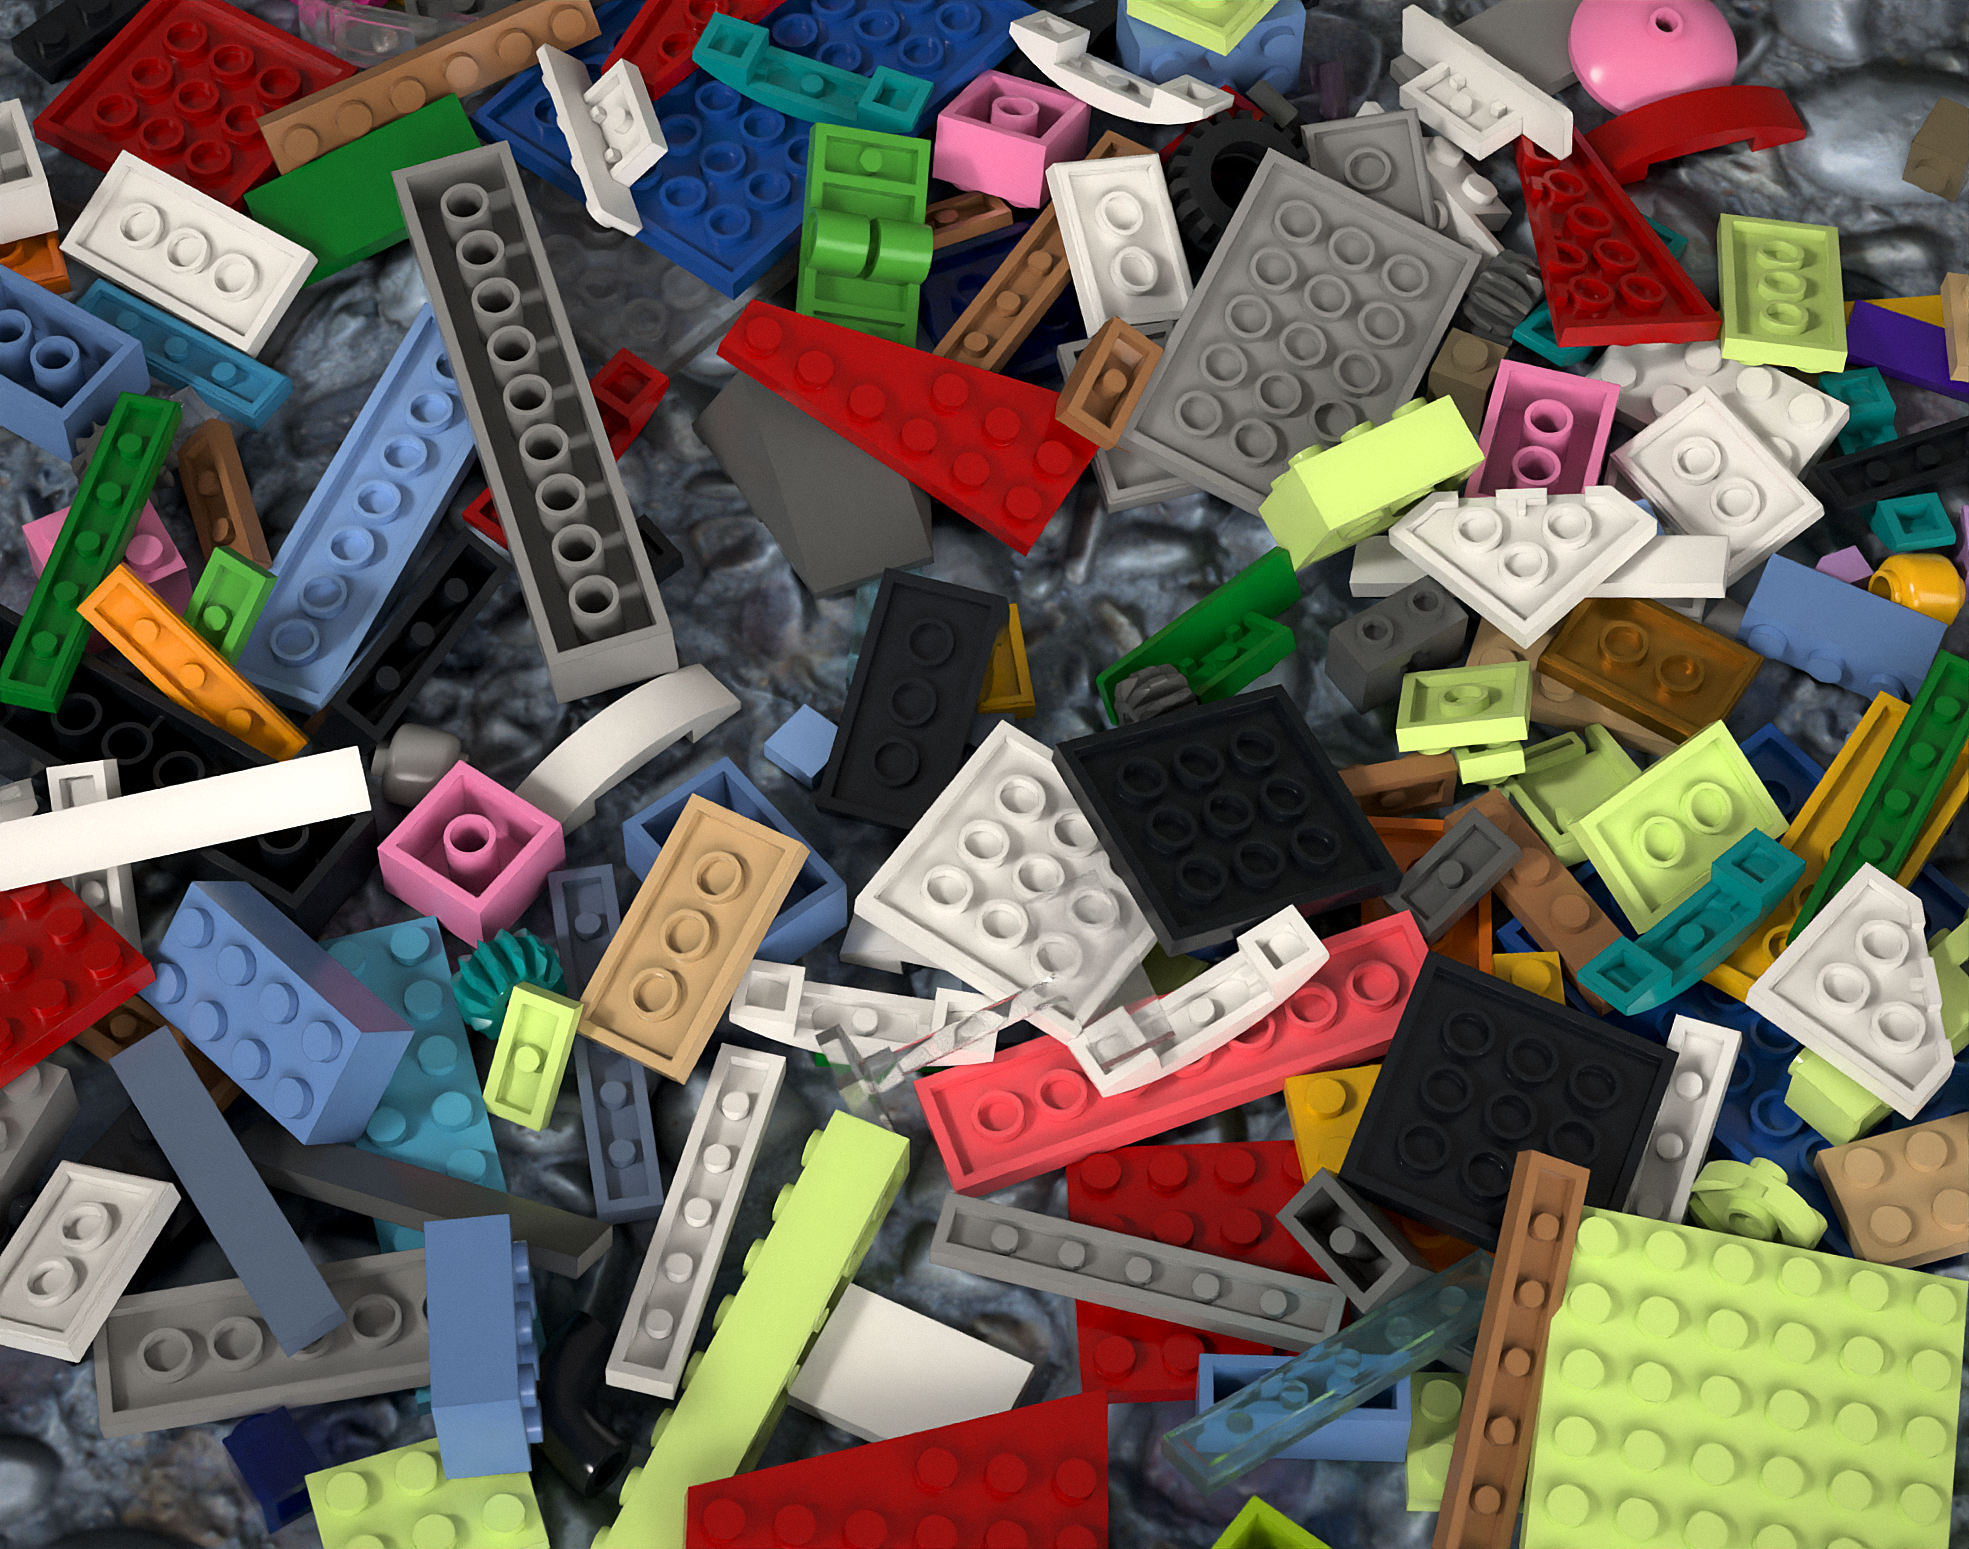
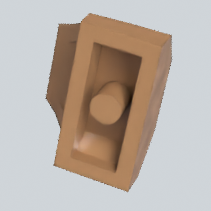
M1115 315L1102 325L1081 353L1056 402L1055 419L1106 451L1115 447L1131 453L1119 447L1117 442L1164 349Z

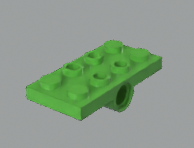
M816 122L810 128L796 301L797 313L916 349L920 285L928 275L933 254V231L930 225L925 224L931 140Z

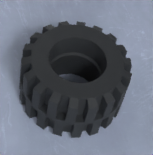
M1239 110L1233 118H1231L1228 111L1216 113L1209 122L1204 119L1195 125L1162 168L1182 244L1190 250L1186 258L1197 264L1201 258L1210 261L1235 213V210L1228 207L1216 194L1211 181V171L1223 170L1233 172L1250 184L1269 147L1303 165L1309 159L1310 155L1305 146L1296 149L1291 141L1296 135L1288 127L1282 133L1273 127L1276 119L1264 114L1259 121L1253 120L1252 111Z

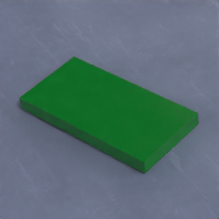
M454 92L272 180L243 196L255 222L307 249L318 259V262L300 288L302 290L409 238L401 215L391 172L482 146Z

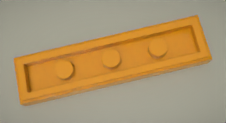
M125 562L119 564L76 609L173 702L279 762L291 760L310 741L289 718Z

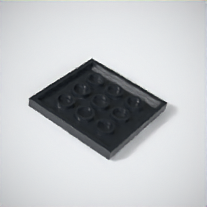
M1282 684L1056 743L1051 759L1052 763L1169 958L1238 938L1291 904L1294 905L1304 919L1398 891L1403 873Z
M1428 950L1338 1173V1178L1371 1203L1493 1254H1496L1517 1153L1520 1151L1535 1150L1591 1170L1583 1205L1621 1213L1680 1053L1432 950Z

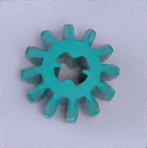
M526 927L516 931L513 935L501 928L494 940L487 943L477 939L478 949L473 954L458 957L461 970L449 979L453 987L454 999L458 1004L456 1008L467 1024H471L475 1031L484 1033L491 1041L500 1037L515 985L525 981L559 995H562L568 989L564 982V970L559 964L561 960L550 944L546 945L542 938L533 935Z

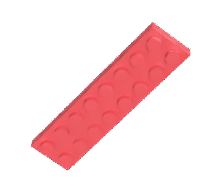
M1410 910L1320 940L1329 952L1330 958L1282 1004L1218 1049L1178 1071L1141 1087L1103 1098L1068 1049V1046L1049 1034L996 1052L992 1062L958 1065L913 1081L915 1095L954 1193L976 1198L1065 1167L1066 1165L1085 1160L1093 1154L1105 1153L1284 1090L1285 1078L1342 1070L1385 1055L1429 950ZM1172 992L1124 1009L1131 1018ZM1117 1011L1100 1016L1094 1023V1025L1103 1021L1104 1019L1116 1013Z

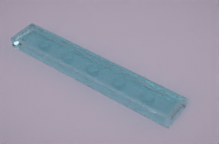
M1478 1249L1162 1435L1160 1453L1205 1497L1209 1496L1477 1335L1494 1258L1483 1249Z

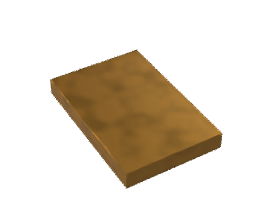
M1585 597L1573 608L1539 656L1536 671L1562 683L1665 739L1680 745L1710 723L1721 719L1725 725L1761 672L1765 657L1651 598Z

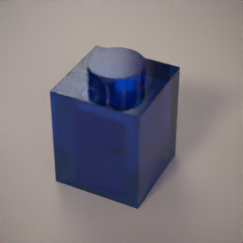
M284 1405L269 1414L260 1413L246 1418L235 1427L231 1435L221 1440L230 1471L270 1535L313 1511L304 1475L324 1469Z

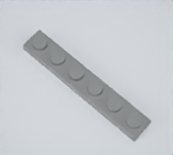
M947 1192L929 1250V1263L1314 1357H1333L1347 1300V1295L1338 1285L952 1192Z

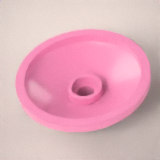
M1583 0L1569 28V58L1578 80L1596 102L1617 116L1678 94L1706 88L1731 86L1737 68V47L1734 35L1723 14L1710 0ZM1657 26L1663 27L1669 32H1664L1660 30Z

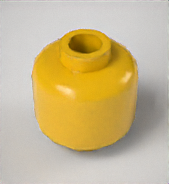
M1938 553L1889 556L1880 565L1878 571L1872 575L1868 585V592L1948 624L1947 628L1955 621L1966 597L1963 579L1958 575L1952 562Z

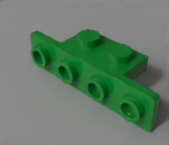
M1279 546L1274 547L1100 673L1096 678V683L1110 723L1119 727V716L1114 708L1116 684L1129 678L1130 674L1149 666L1157 667L1167 663L1171 664L1177 669L1178 673L1186 677L1191 692L1196 693V702L1199 706L1234 696L1259 676L1271 671L1278 662L1295 651L1297 645L1292 629L1272 620L1301 597V590L1288 550Z

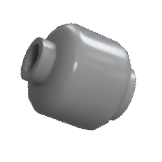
M406 722L396 730L392 740L383 738L377 745L371 775L382 777L381 791L386 801L414 809L459 760L469 765L470 754L461 752V743L457 735L424 725Z

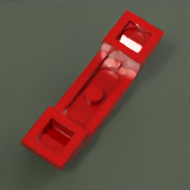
M1732 85L1700 89L1655 101L1624 113L1586 133L1583 137L1619 185L1622 186L1645 180L1648 166L1651 163L1742 140L1746 141L1751 152H1756L1805 139L1806 130L1783 90L1758 85Z
M622 347L589 381L615 462L620 459L638 436L670 385L669 377L625 347ZM487 486L461 514L464 521L509 552Z

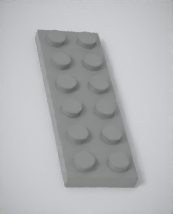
M425 1247L315 1265L349 1320L289 1358L281 1348L240 1278L120 1297L93 1339L99 1422L104 1439L429 1386L430 1366Z

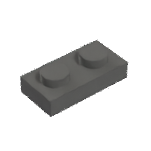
M1473 807L1403 875L1397 892L1383 895L1381 898L1385 906L1393 914L1410 910L1425 943L1432 947L1523 858V854L1515 842Z

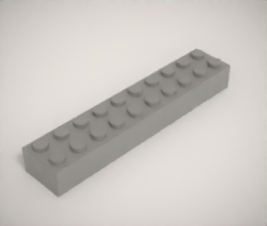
M508 140L391 172L404 225L557 704L559 705L679 670L673 631Z

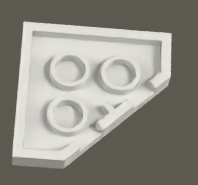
M1611 485L1585 486V494L1547 495V488L1496 490V497L1458 498V491H1445L1429 494L1394 524L1388 532L1391 546L1526 650L1656 536L1657 520Z
M1866 862L1748 991L1745 1004L1911 1121L1950 1077L1955 1061L1951 1041L1946 1039L1940 1012L1943 1003L1934 959L1929 957L1923 929L1926 921L1921 899Z

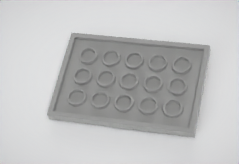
M1269 147L1163 348L1164 351L1117 445L1263 519L1258 508L1273 491L1270 486L1271 482L1291 469L1288 461L1292 457L1316 444H1321L1324 451L1342 443L1340 441L1342 435L1366 421L1372 420L1376 427L1392 421L1391 415L1411 401L1483 255Z

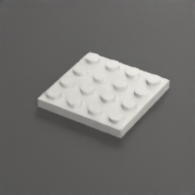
M1001 720L857 896L854 913L1067 1046L1068 1041L1073 1038L1076 1039L1081 1033L1094 1025L1158 939L1052 763L1051 759L1054 751L1006 721Z

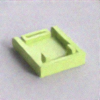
M1598 722L1585 728V740L1591 753L1586 754L1585 744L1574 731L1523 749L1526 772L1510 775L1508 779L1501 783L1487 785L1490 791L1497 787L1565 868L1589 859L1567 825L1642 772L1602 724Z

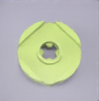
M1756 1157L1752 1159L1749 1165L1731 1160L1709 1162L1705 1165L1689 1191H1694V1195L1688 1203L1689 1211L1701 1229L1813 1251L1828 1227L1826 1219L1818 1211L1809 1207L1801 1196L1786 1185L1788 1177L1785 1171L1777 1164L1764 1158Z

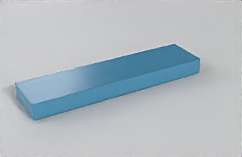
M100 278L74 304L140 340L149 375L256 432L293 392L291 378Z

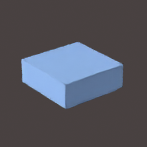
M804 704L764 743V756L813 790L823 780L838 726L807 704Z

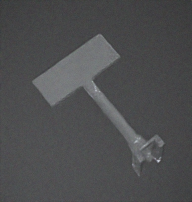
M1095 869L1023 903L1054 968V972L1050 977L895 1051H892L891 1047L888 1046L862 1058L840 1024L815 1035L819 1047L838 1078L834 1079L836 1086L855 1117L895 1133L883 1093L906 1083L905 1075L1060 1001H1068L1071 1004L1102 1070L1176 1036Z

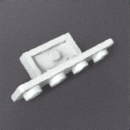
M1415 4L1403 9V51L1428 70L1400 87V106L1404 109L1417 108L1420 120L1479 161L1521 134L1559 160H1563L1571 155L1573 113L1561 101L1552 98L1528 82L1521 74L1512 71L1487 54L1480 46L1472 44L1447 27L1440 19L1431 16Z
M544 43L536 51L543 71L542 80L551 94L558 114L556 118L557 124L565 134L572 154V167L580 177L587 198V210L600 225L606 228L614 227L631 236H635L643 226L629 187L669 151L639 67L621 58L592 85L587 68L582 61Z
M1366 101L1355 117L1385 113V111L1377 102ZM1444 136L1422 137L1438 233L1483 255L1465 290L1470 295L1471 288L1478 281L1481 272L1485 271L1492 258L1505 251V248L1490 231H1501L1512 213L1497 197L1498 192L1495 186L1486 178L1478 175L1463 158L1464 153L1458 145Z

